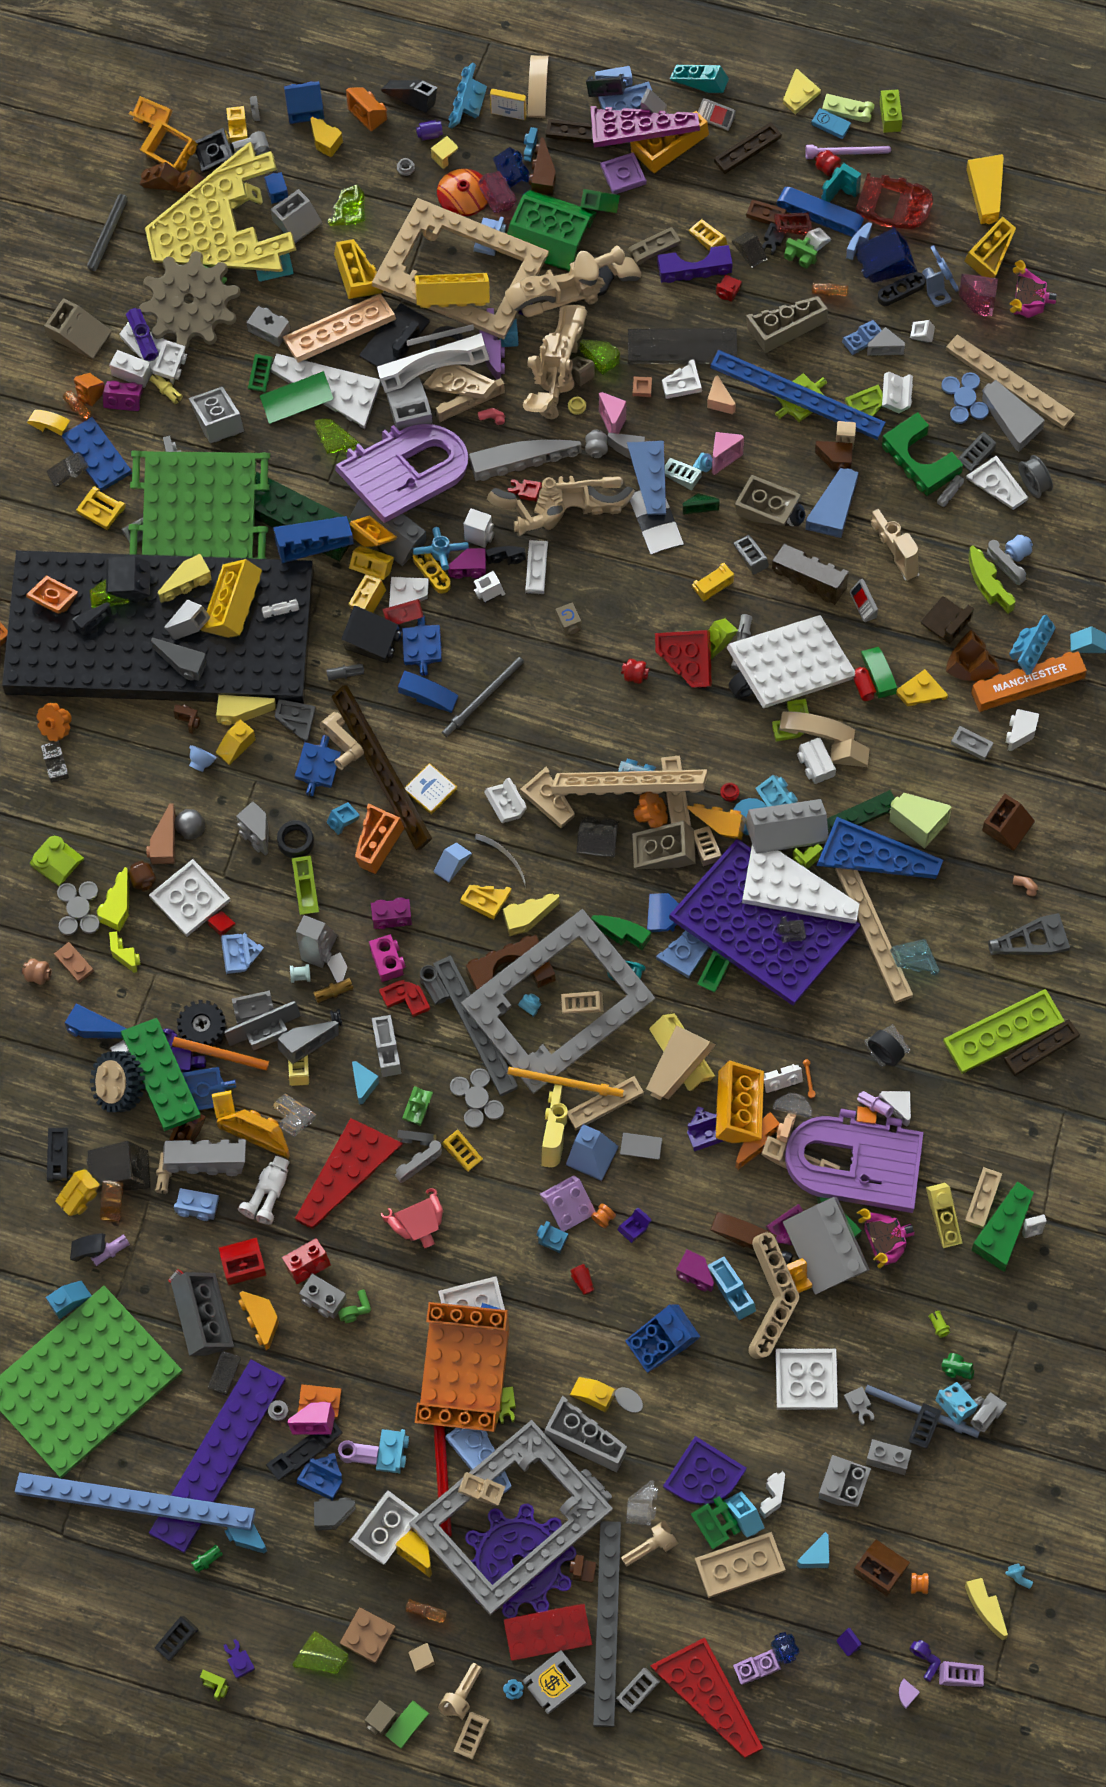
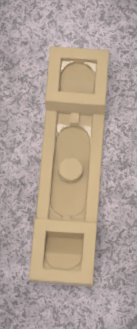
M531 55L528 118H545L548 56Z
M782 712L779 730L793 734L802 732L834 740L833 744L849 739L854 740L855 729L841 722L801 712Z
M768 1136L761 1155L787 1169L785 1164L787 1143ZM804 1154L806 1160L812 1165L840 1169V1166L827 1160H818Z

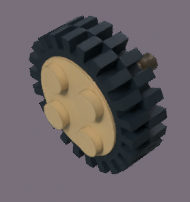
M110 1051L101 1054L102 1057L96 1059L98 1063L93 1065L96 1070H91V1075L94 1076V1079H90V1083H94V1087H91V1092L96 1091L93 1098L98 1099L96 1102L98 1106L102 1105L101 1108L107 1110V1112L130 1111L141 1101L138 1097H143L144 1094L140 1091V1089H145V1084H142L141 1081L145 1080V1076H140V1073L144 1071L143 1068H138L141 1063L139 1060L135 1061L137 1057L131 1055L130 1052Z

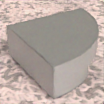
M252 96L250 98L252 117L254 121H260L257 96Z

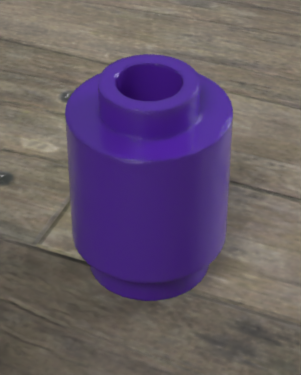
M433 120L419 123V127H416L417 137L421 138L422 141L439 138V136L443 135L441 122Z

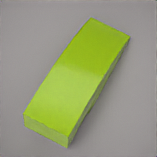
M311 856L292 858L300 915L317 913L319 909Z

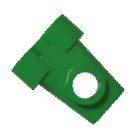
M950 1353L947 1359H943L942 1371L945 1372V1375L952 1378L961 1376L972 1380L974 1377L973 1363L963 1362L964 1358L961 1355Z

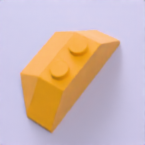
M245 1109L218 1118L217 1126L219 1129L289 1159V1149L281 1127L276 1120L272 1118L265 1119L254 1110L249 1112Z

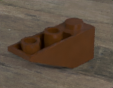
M541 137L540 144H536L535 155H537V158L533 159L532 162L534 173L530 174L529 185H531L532 191L553 195L556 170L545 140Z

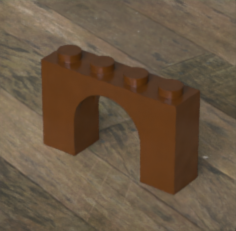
M526 936L518 943L507 944L497 952L491 951L481 959L475 958L469 961L466 965V973L475 991L493 978L499 966L507 962H514L539 943L537 936ZM549 961L531 974L538 988L556 981L555 972Z

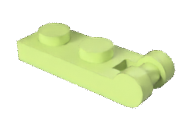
M826 94L822 109L836 116L870 122V113L874 109V104L869 101L861 102Z

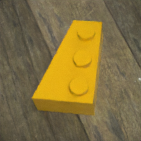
M1002 216L968 252L964 262L992 284L1016 227Z
M354 239L336 242L334 256L348 299L383 293L384 290L372 286V281L377 273L376 268L373 264L369 263L366 255Z

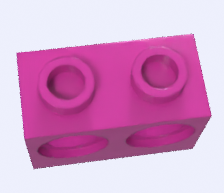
M390 934L369 941L370 951L381 982L403 976V968H406L403 957L398 956L397 951H400L397 940H393ZM382 947L390 948L386 952L380 950ZM388 964L396 965L393 969L386 967Z

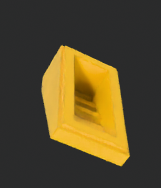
M702 219L689 229V233L709 251L711 247L728 245L726 237Z
M458 1129L441 1143L467 1172L483 1160ZM457 1138L459 1142L452 1146L450 1143ZM462 1144L464 1148L457 1152L455 1149ZM468 1150L470 1153L462 1158L460 1155ZM473 1155L475 1159L467 1164L465 1161Z

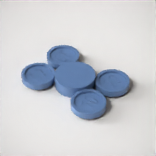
M931 246L945 278L949 279L956 292L959 291L945 260L940 257L935 246Z
M972 372L964 374L961 380L963 387L961 388L959 380L955 377L949 376L942 381V390L947 394H954L956 407L952 408L950 412V418L953 422L957 424L966 422L969 415L967 409L969 408L973 418L981 420L987 417L988 406L983 402H976L974 390L980 384V378L977 374Z

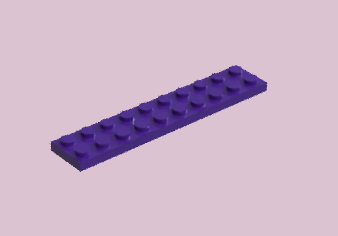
M253 1360L249 1361L171 1496L215 1503L268 1412L269 1405L275 1400L285 1383V1377ZM158 1516L149 1534L185 1554L202 1523Z

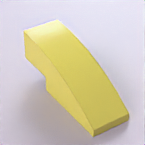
M982 1578L966 1582L967 1594L980 1618L1001 1640L1007 1639L1008 1633L996 1595L988 1597Z

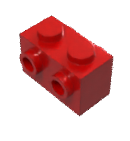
M317 1238L282 1257L287 1271L296 1284L308 1279L312 1274L315 1275L331 1266L329 1258Z

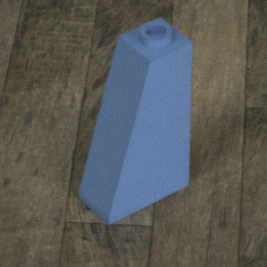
M849 468L839 469L807 517L806 530L842 538L858 480V472Z

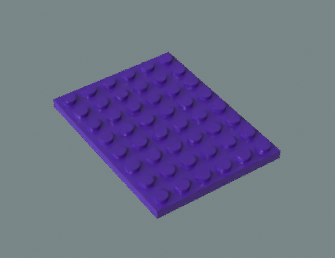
M736 839L670 913L669 919L794 1006L859 930L861 924L857 921L854 924L742 903L751 848Z

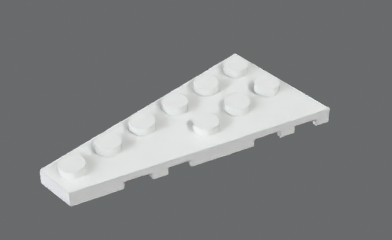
M276 353L271 367L273 374L288 383H294L324 371L333 400L323 404L335 412L338 411L346 416L348 420H353L361 428L365 429L381 384L380 379L304 360L298 363L295 358Z

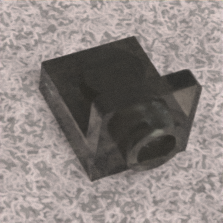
M786 916L781 917L780 924H777L778 935H781L782 942L806 939L803 920L787 921Z

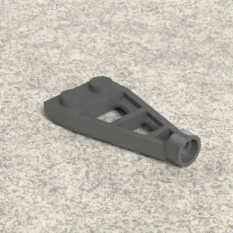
M1059 913L1040 917L1000 938L988 941L991 955H1052L1070 950ZM1041 929L1044 932L1047 943L1044 945H1034L1030 941L1029 934ZM1023 936L1026 946L1014 948L1010 940Z

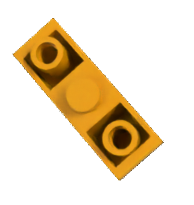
M242 1291L239 1293L241 1298L238 1300L242 1311L247 1310L249 1317L246 1319L251 1329L255 1327L258 1333L255 1337L259 1346L264 1345L267 1350L270 1348L279 1324L278 1317L269 1299Z

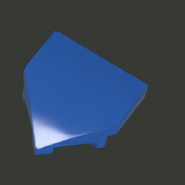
M668 893L650 894L647 930L651 932L668 931L669 929L673 932L675 930L674 928L677 924L669 919V915L679 903Z
M335 1453L328 1454L327 1457L310 1459V1462L305 1465L299 1475L297 1484L333 1501L342 1485V1474L339 1471Z

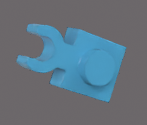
M531 127L529 134L526 133L524 161L531 162L538 139L537 128Z

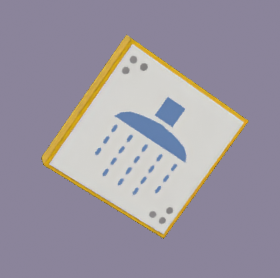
M491 89V114L520 120L526 119L525 95Z
M429 763L405 787V790L414 801L432 815L457 790V786Z

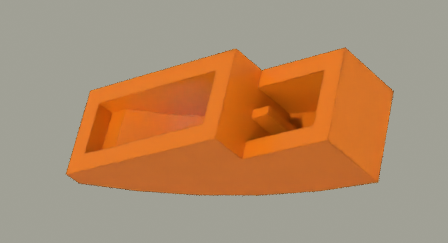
M771 1112L762 1118V1138L743 1143L736 1160V1168L738 1170L762 1153L767 1137L772 1136L778 1131L780 1123Z

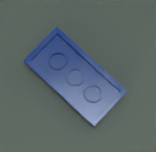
M93 417L62 434L63 441L101 492L132 474L129 466Z

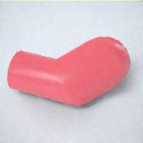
M495 408L478 412L480 420L492 418L497 425H502L505 422L504 413Z

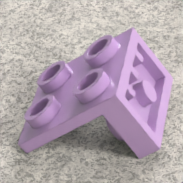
M574 1175L540 1193L542 1200L548 1204L560 1230L563 1232L588 1219L593 1212H596L580 1179Z

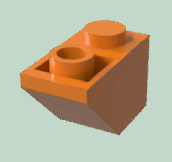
M91 373L74 378L77 398L82 403L93 406L103 395L104 382Z

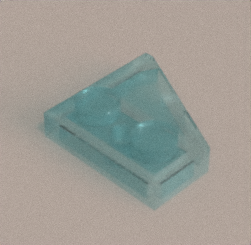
M926 939L893 946L890 949L897 967L910 968L921 972V970L930 971L932 975H937L940 972Z

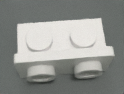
M164 340L153 369V374L170 379L172 384H174L175 379L179 380L182 370L179 369L180 365L185 364L187 358L185 346Z
M891 372L885 373L882 406L897 413L910 408L912 403L913 376L909 374L905 377H900Z

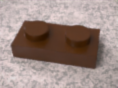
M752 199L746 213V218L769 225L774 223L781 226L786 209Z

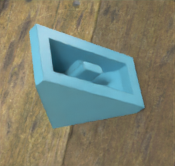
M1091 626L1070 634L1071 652L1106 653V633Z
M354 1061L352 1065L360 1105L366 1101L379 1084V1078L376 1074Z
M826 1532L797 1561L799 1568L829 1567V1539Z

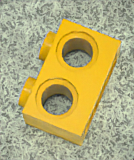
M360 545L353 551L349 568L384 580L391 572L394 557Z

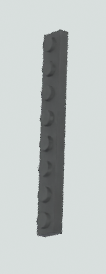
M451 955L433 963L500 1097L518 1089L513 1076L507 1074L508 1066L502 1054L461 1005V1002L471 994Z

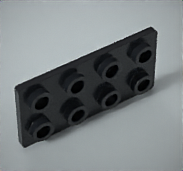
M400 303L393 311L396 320L382 325L360 353V358L375 367L402 359L412 346H407V340L418 338L428 326L430 320Z

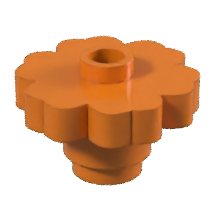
M48 703L38 710L36 717L39 721L38 728L42 735H47L50 741H59L69 734V724L72 718L67 710L60 709L57 703Z
M652 792L641 794L639 799L640 805L634 809L636 820L640 823L648 822L650 827L653 828L667 824L668 815L665 812L667 807L661 797L659 798L658 794Z

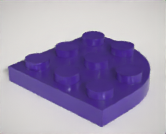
M695 1436L664 1483L663 1488L679 1499L691 1504H713V1499L718 1496L724 1499L734 1490L747 1468Z

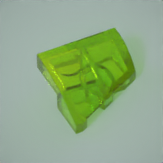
M358 185L341 190L339 200L333 208L335 213L332 219H328V224L330 226H338L365 221L364 192Z
M319 419L314 421L316 431L327 454L342 449L346 452L350 448L351 450L355 449L356 445L360 444L333 420Z
M314 1631L292 1666L337 1674L349 1656L345 1651Z

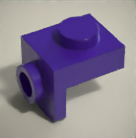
M636 1208L632 1216L619 1225L617 1230L632 1243L646 1232L652 1220L641 1209Z

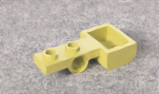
M555 1084L553 1092H549L548 1103H551V1106L546 1108L545 1120L548 1121L542 1145L541 1166L555 1167L561 1160L564 1126L567 1123V1107L561 1103L562 1085Z

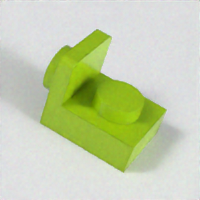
M817 844L814 847H809L804 855L796 848L793 851V860L808 869L819 860L823 848Z
M203 1670L200 1675V1679L204 1682L203 1685L210 1689L217 1687L214 1699L220 1701L221 1697L224 1698L229 1688L226 1679Z

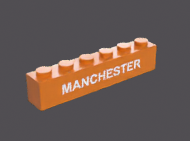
M1079 651L1074 653L1067 652L1062 657H1052L1043 663L1036 664L1030 675H1026L1023 669H1014L1008 674H998L986 681L979 680L973 685L971 693L979 712L1085 679L1087 670Z

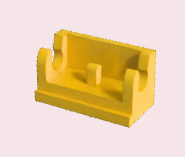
M722 563L718 569L700 581L695 580L692 588L704 602L734 582V573L731 572L725 563Z
M365 574L348 604L352 610L355 605L374 613L386 592L382 580Z

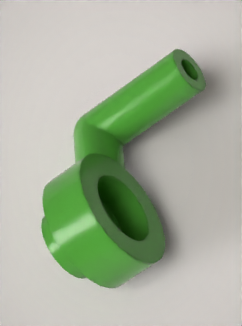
M364 1289L357 1292L362 1306H348L338 1311L340 1321L351 1323L359 1315L367 1314L371 1311Z

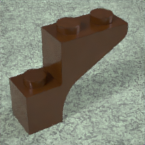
M167 162L145 169L141 174L142 179L139 185L150 189L173 190L185 195L205 178L193 169L181 173Z

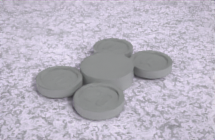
M90 881L82 883L79 887L80 896L76 897L77 891L74 885L70 883L62 884L57 890V895L61 901L68 902L67 912L69 916L60 920V932L67 936L73 935L78 929L76 920H81L80 927L83 932L87 934L95 933L99 929L100 923L96 916L89 915L90 905L88 901L93 900L98 895L97 885Z
M476 1069L471 1073L470 1081L474 1086L471 1088L468 1080L464 1077H456L451 1081V1092L456 1096L465 1095L466 1104L470 1108L464 1115V1122L468 1127L478 1128L482 1125L484 1121L483 1113L480 1111L484 1109L487 1118L491 1120H497L503 1116L504 1107L502 1103L497 1100L489 1101L488 1092L484 1089L490 1081L489 1073L486 1070Z

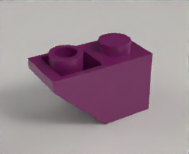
M471 548L462 552L449 564V577L456 579L463 577L480 578L486 575L485 548Z
M686 1249L676 1269V1276L685 1283L691 1282L695 1284L701 1291L706 1292L708 1290L712 1292L714 1282L705 1257Z

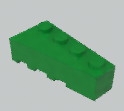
M1018 1181L972 1246L973 1252L1003 1272L1006 1270L1034 1194L1033 1191Z

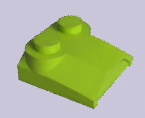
M54 835L49 837L37 850L30 865L60 887L80 862L84 860V857L64 843L61 837Z

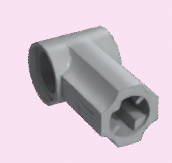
M262 131L251 134L250 138L232 142L235 153L249 142L253 144L256 155L267 153L270 150L266 135Z
M990 1392L970 1422L973 1428L978 1432H985L994 1419L999 1418L1007 1403Z

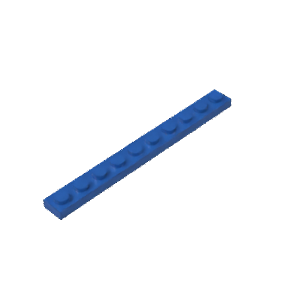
M718 350L711 363L710 368L834 422H855V431L878 440L885 426V422L723 351Z

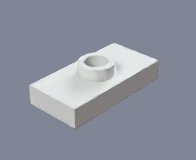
M1045 1215L1025 1219L1022 1229L1024 1238L1043 1233L1046 1224Z

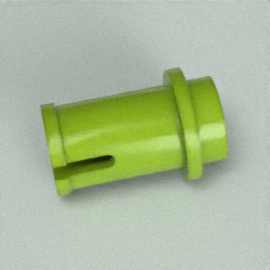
M935 1311L938 1319L936 1320L933 1313L929 1315V1319L936 1330L935 1334L942 1338L950 1333V1326L946 1325L941 1312Z

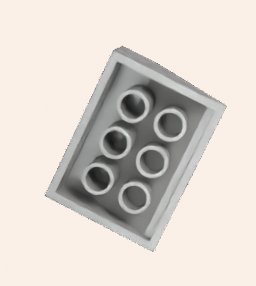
M837 1197L830 1198L783 1221L799 1259L803 1258L807 1262V1277L812 1282V1289L815 1295L870 1270Z

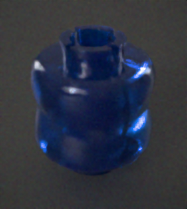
M786 1632L779 1633V1636L778 1634L775 1635V1640L770 1645L778 1662L784 1661V1664L791 1663V1660L792 1662L795 1661V1656L800 1653L795 1637L792 1634L786 1635Z

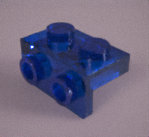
M509 147L493 158L505 188L509 189L521 180L529 182V171L523 164V156L518 150L516 151Z

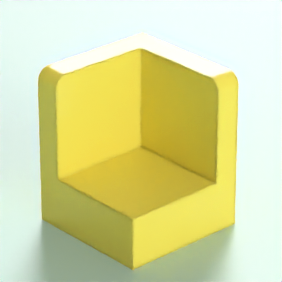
M446 136L431 148V158L444 169L449 165L448 157L458 150V146Z

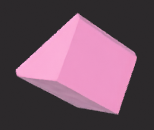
M601 392L599 393V412L608 433L619 434L626 420V401Z
M716 432L712 462V473L714 475L743 455L744 437L742 435Z

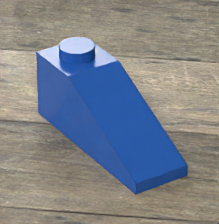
M77 1003L65 1021L67 1032L75 1037L79 1035L83 1038H122L121 1031L127 1029Z

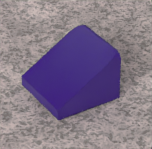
M851 1628L846 1629L837 1639V1643L847 1656H851L861 1647V1642Z

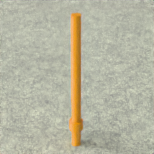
M509 1067L507 1073L508 1075L593 1091L602 1096L612 1095L623 1098L624 1090L609 1087L607 1084L601 1083V1085L513 1067Z

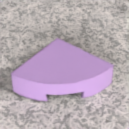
M903 1679L899 1687V1698L901 1704L906 1709L920 1692Z

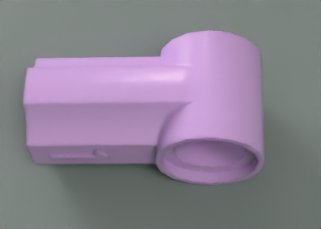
M348 1440L343 1441L338 1447L339 1457L345 1463L377 1464L378 1446L355 1444ZM346 1448L353 1450V1453L349 1456L344 1455L342 1452Z

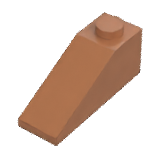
M169 804L150 839V846H147V858H150L152 864H175L174 804Z

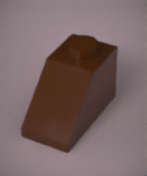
M816 441L815 453L832 470L839 471L840 468L851 469L853 443Z
M200 1114L201 1118L175 1127L169 1141L190 1140L194 1142L201 1131L206 1117Z

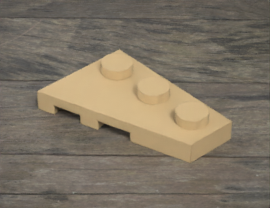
M545 767L520 789V793L557 826L562 828L574 818L575 813L565 796L552 794L551 787L554 780L550 776L548 768Z

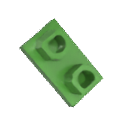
M808 237L804 241L800 239L795 241L788 238L784 258L793 261L794 257L797 256L800 258L799 265L808 268L811 263L815 264L817 261L816 255L818 251L814 250V246L809 244L810 238Z
M414 1086L402 1119L421 1126L433 1092Z

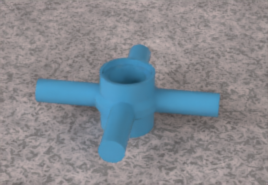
M434 527L432 529L434 535L432 545L413 548V555L432 553L433 558L440 561L442 570H448L447 559L450 551L469 549L468 542L449 544L448 538L441 536L439 527Z

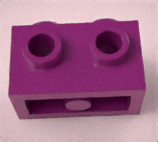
M396 898L393 901L377 900L371 903L374 929L412 925L409 899Z

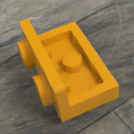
M140 96L134 111H130L129 115L133 116L134 121L141 124L145 121L149 123L148 127L153 128L158 119L167 124L173 110Z

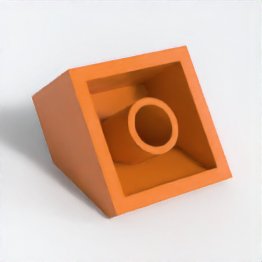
M363 87L346 89L348 110L370 131H373L387 120L385 105L379 103L370 91L367 92Z

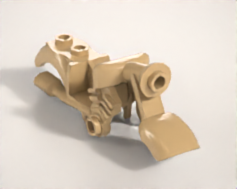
M561 306L557 329L554 333L546 335L545 339L542 340L543 345L540 346V357L532 356L528 358V367L533 371L534 380H536L535 384H540L549 393L538 392V395L530 393L523 402V408L526 411L540 412L542 416L548 419L558 417L559 412L556 406L559 400V393L568 392L574 387L571 374L573 362L569 358L571 352L577 353L578 350L577 341L582 335L587 315L585 306Z

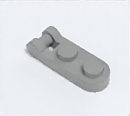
M991 540L987 549L988 557L1015 584H1022L1026 580L1025 570L1022 567H1018L1009 554H1005L999 548L997 540Z
M432 1141L429 1145L430 1148L423 1153H417L413 1156L411 1162L402 1164L396 1169L395 1177L400 1183L405 1182L441 1156L442 1149L439 1141Z

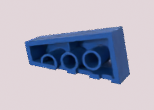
M347 516L273 527L276 546L282 563L354 544Z

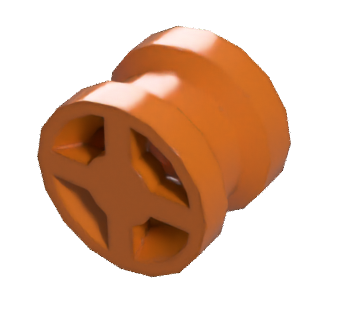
M600 1204L598 1206L599 1210L593 1212L591 1217L598 1225L607 1228L608 1222L613 1220L616 1214L605 1204Z
M911 1573V1594L916 1592L928 1594V1573L923 1575Z

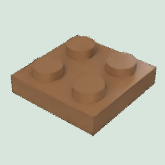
M359 1607L340 1641V1645L376 1664L396 1627Z

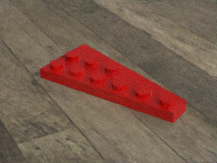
M350 1118L295 1220L314 1229L330 1214V1211L338 1204H341L383 1162H386L396 1150H399L403 1143Z
M705 1638L650 1665V1668L744 1759L763 1750L762 1744Z

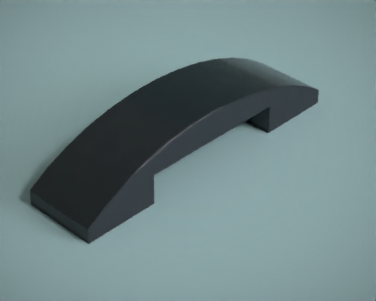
M334 1422L331 1434H310L284 1454H279L267 1463L266 1466L279 1481L310 1462V1459H314L343 1432Z

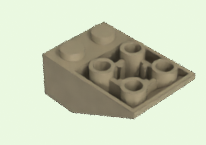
M64 298L44 325L48 338L91 359L95 358L112 333V330L80 306Z

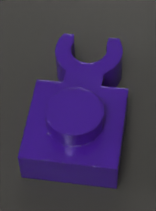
M235 1639L233 1640L236 1645L235 1648L230 1650L225 1644L224 1650L228 1655L232 1656L227 1661L236 1679L252 1672L255 1668L246 1650L239 1652L240 1645Z

